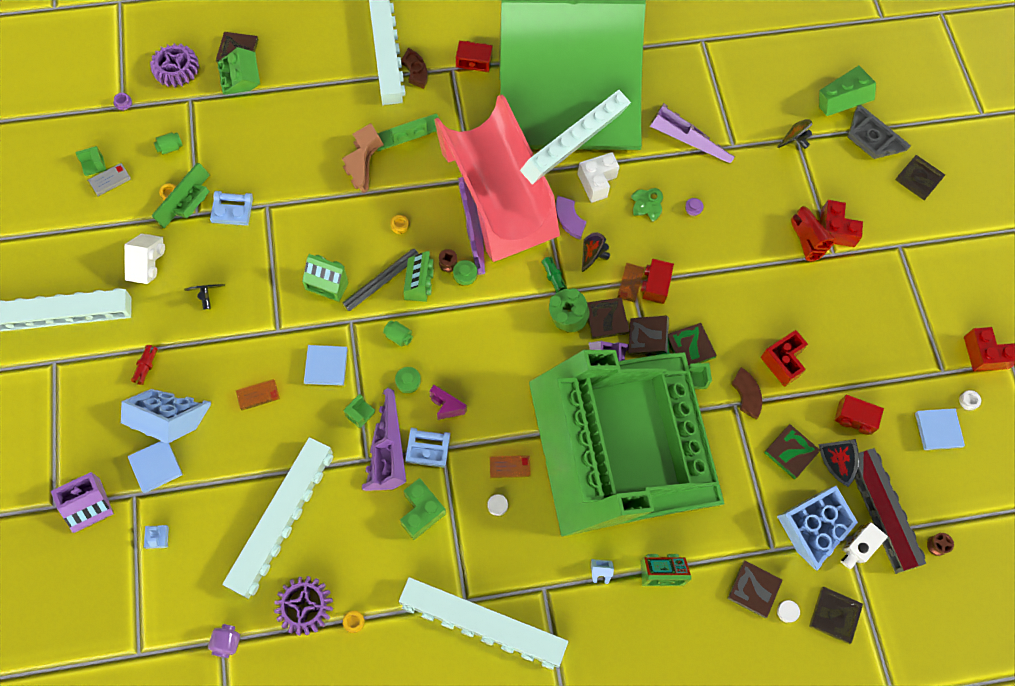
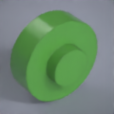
M468 260L459 261L453 268L455 281L461 285L472 284L477 278L476 265Z
M412 367L400 369L395 376L396 386L403 393L415 392L421 384L419 372Z

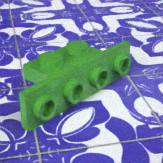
M438 114L423 117L377 133L384 144L377 151L436 132L434 119L438 118Z
M200 163L194 165L152 214V217L162 228H166L176 215L188 218L210 192L205 186H202L210 174Z

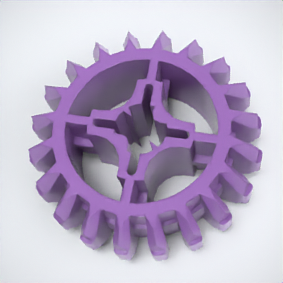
M174 43L172 46L167 44V47H161L160 51H155V55L152 56V61H150L151 71L155 79L162 85L166 84L168 87L173 85L176 88L179 84L183 87V83L189 84V80H194V75H198L199 64L197 56L193 50H190L188 46L184 47L182 44L177 46Z
M300 576L298 577L297 584L291 579V587L283 585V589L286 592L284 594L278 592L277 594L282 598V600H275V604L281 606L274 610L276 614H281L277 617V621H284L281 627L285 629L289 626L288 632L291 634L296 629L298 636H301L303 629L306 635H310L311 627L314 632H318L316 625L319 623L320 626L324 627L325 623L321 621L323 617L327 620L330 619L326 611H333L331 606H327V604L333 602V599L326 598L331 592L329 590L323 591L326 585L322 583L318 586L319 580L317 578L311 583V577L307 576L304 583L303 578ZM303 589L298 599L290 600L294 593ZM310 589L318 593L321 604L311 602ZM304 601H306L310 606L304 607L302 611L297 605L304 604ZM287 607L297 610V623L290 619ZM319 611L312 620L304 623L309 613Z

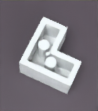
M613 152L579 163L577 174L591 203L607 198L610 189L608 181L617 178L619 165Z
M141 233L125 244L126 281L148 284L156 277L157 268L155 267V260L165 252L163 237Z

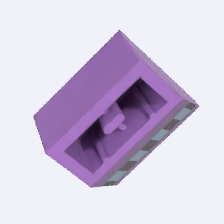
M92 472L51 491L58 511L73 533L114 514L100 478Z

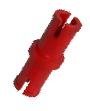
M152 345L145 346L141 359L136 363L137 368L131 379L133 383H136L138 380V385H144L148 371L153 367L152 362L158 351L156 347H153L151 350Z

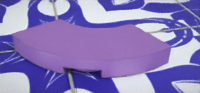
M558 196L556 201L557 218L567 233L577 239H581L586 221L576 214L574 208L575 201Z

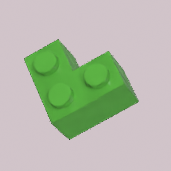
M420 478L404 490L405 497L414 509L402 517L400 522L413 540H415L444 517L446 509Z

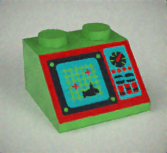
M647 554L641 560L642 586H684L692 580L686 558L679 557V554H668L667 557H659L658 554Z

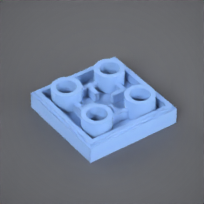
M308 345L304 383L344 385L347 347Z
M956 409L925 410L915 413L924 450L952 449L965 446Z
M159 441L128 456L143 493L183 475L169 443Z

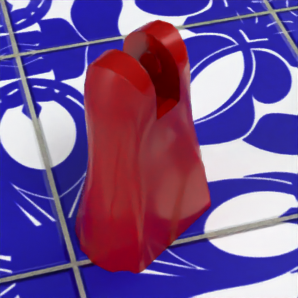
M802 206L797 211V214L791 218L792 226L799 237L807 261L813 262L821 259L836 243L832 235L806 206Z

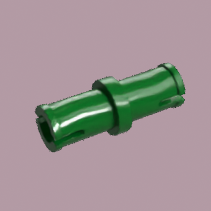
M544 258L541 263L556 293L567 289L561 277L562 273L557 269L553 258Z

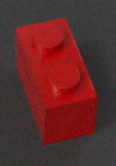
M459 40L456 52V68L489 73L493 45Z
M652 259L651 264L646 265L644 275L647 276V280H643L641 292H644L642 299L661 304L665 303L674 263Z
M846 394L839 401L834 421L840 423L843 427H852L859 430L862 434L872 435L879 429L884 408Z

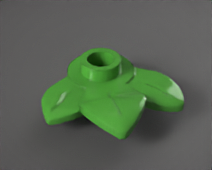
M652 188L648 191L641 189L631 195V198L636 202L633 207L634 216L648 213L652 221L658 219L662 213L660 203L663 200V194L659 189ZM656 194L657 198L652 199L651 195Z

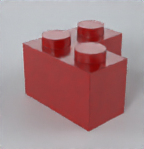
M827 200L821 209L820 223L835 239V244L855 247L862 238L863 221L845 218V202Z
M992 327L973 328L964 336L973 372L1010 369L1015 365V343L997 344Z
M794 330L767 348L760 358L781 384L786 387L798 379L806 370L796 356L802 353L808 343L797 330Z

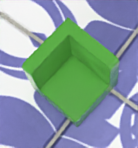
M97 146L76 152L85 176L106 171L103 155Z
M690 364L689 370L694 389H707L712 382L710 364Z
M361 394L343 410L345 416L359 428L375 413V409L364 401Z

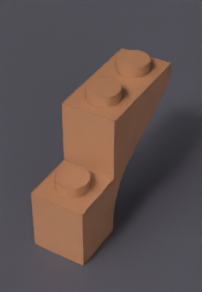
M371 123L353 133L356 139L353 143L357 150L342 158L345 163L343 166L348 176L352 175L353 179L351 182L356 190L360 188L363 194L369 189L370 158L379 147L384 145Z

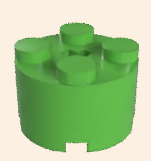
M564 289L550 298L549 311L557 328L566 332H576L586 325L590 312L584 295L577 289Z

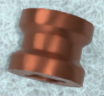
M445 249L439 254V266L444 272H452L457 264V254L453 250Z
M939 533L928 539L927 548L933 555L941 556L953 550L954 541L950 535Z

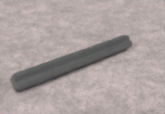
M411 249L343 302L344 307L351 311L405 269L408 258L419 253L415 249Z

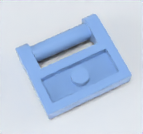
M215 191L210 217L211 222L248 226L253 195L251 193H246L245 195L226 194L221 191ZM221 201L245 202L244 206L221 204Z
M411 428L405 462L445 468L451 433L444 432V434L418 431L417 428ZM416 438L433 441H441L443 442V444L441 446L415 442Z

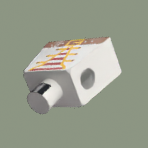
M871 522L861 525L842 550L847 554L842 558L841 563L851 569L856 562H866L888 536Z

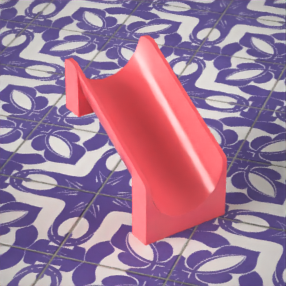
M503 95L497 97L495 109L489 119L473 130L458 132L448 129L442 124L439 117L434 119L442 154L448 163L456 161L477 206L486 253L493 262L560 236L555 199L545 176L532 185L520 171L525 163L534 155Z

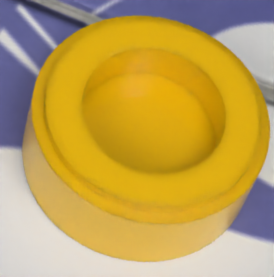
M171 183L163 185L159 191L161 198L165 200L176 188V185Z
M403 215L394 216L391 219L392 231L397 234L407 232L409 229L408 219Z
M349 611L345 614L343 626L348 632L358 633L364 627L365 619L360 612Z

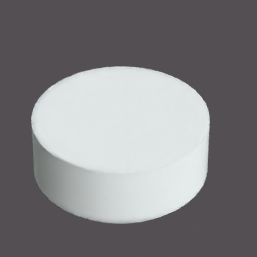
M968 390L960 395L959 402L964 409L971 411L981 405V397L977 392Z
M497 494L490 497L488 500V510L492 515L501 516L507 511L508 502L504 496Z
M788 600L779 604L777 614L783 622L791 623L799 618L800 609L795 602Z

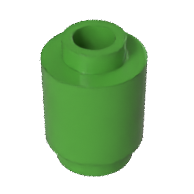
M172 132L156 137V142H154L157 152H162L163 155L179 150V147L183 146L178 133L173 134Z
M389 321L383 330L388 339L401 347L409 345L413 338L411 335L412 330L397 321Z

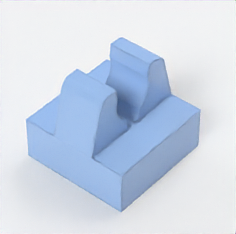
M167 525L145 526L144 548H167L169 527Z
M591 559L593 582L597 583L598 576H604V582L608 584L614 572L612 561Z

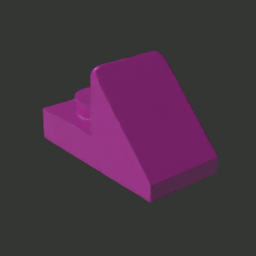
M432 386L429 391L432 402L439 406L443 405L437 413L438 420L464 415L467 412L466 404L439 387Z

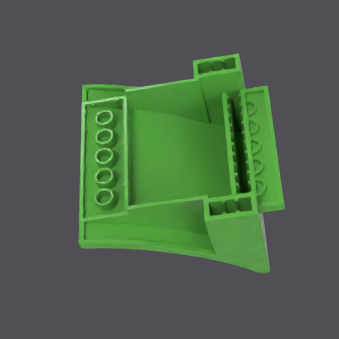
M501 0L499 45L500 95L506 98L530 149H543L612 94L620 90L631 102L621 115L578 149L641 150L642 59L646 0Z
M582 350L529 382L561 537L724 504L685 353L618 361L616 350Z

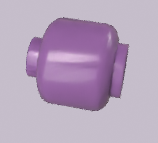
M223 624L222 628H215L213 630L208 645L209 650L212 651L211 655L229 658V655L236 653L240 634L234 631V626Z

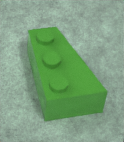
M858 65L819 90V108L826 116L873 101L875 100L876 82Z

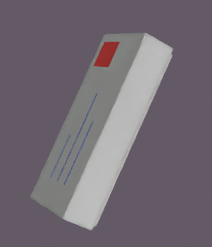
M122 163L90 178L88 181L96 194L100 196L131 180Z

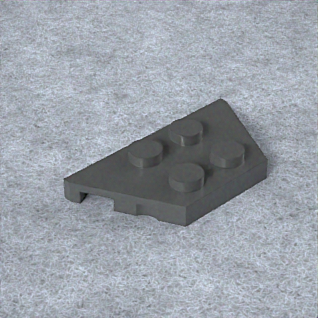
M862 105L856 107L848 138L873 159L905 152L910 148V144Z

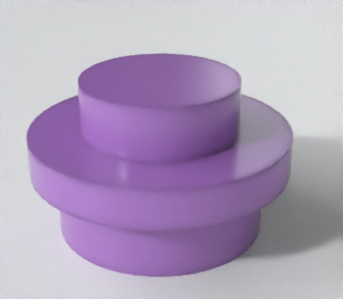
M118 93L115 95L113 103L117 109L126 110L132 105V99L125 93Z
M697 198L689 199L685 205L687 213L692 216L700 214L704 208L702 201Z

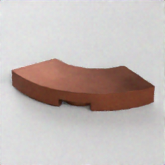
M408 48L401 59V64L410 72L409 83L424 89L428 78L426 65L417 52Z
M741 367L731 385L737 389L741 397L739 410L757 420L762 409L761 390L752 375Z

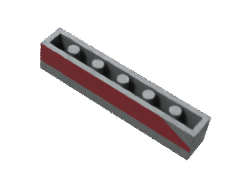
M875 448L859 452V468L854 480L874 525L888 536L882 544L895 574L926 564L924 552L916 542L915 532L907 522V515L898 502L899 497L890 484V477L882 466L880 455L876 453Z

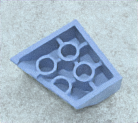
M150 389L122 401L121 423L129 426L131 429L143 432L147 436L159 439L161 442L170 443L196 430L211 406V402L204 400L203 403L194 402V398L191 397L174 398L172 393Z
M837 486L827 488L777 516L798 554L815 570L822 566L824 560L833 553L835 547L840 541L844 540L858 523Z

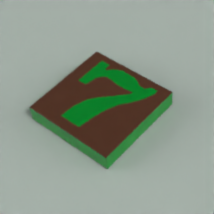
M701 323L668 334V343L672 352L685 353L688 366L690 364L706 362L717 356Z
M789 424L764 453L792 478L796 479L821 450Z

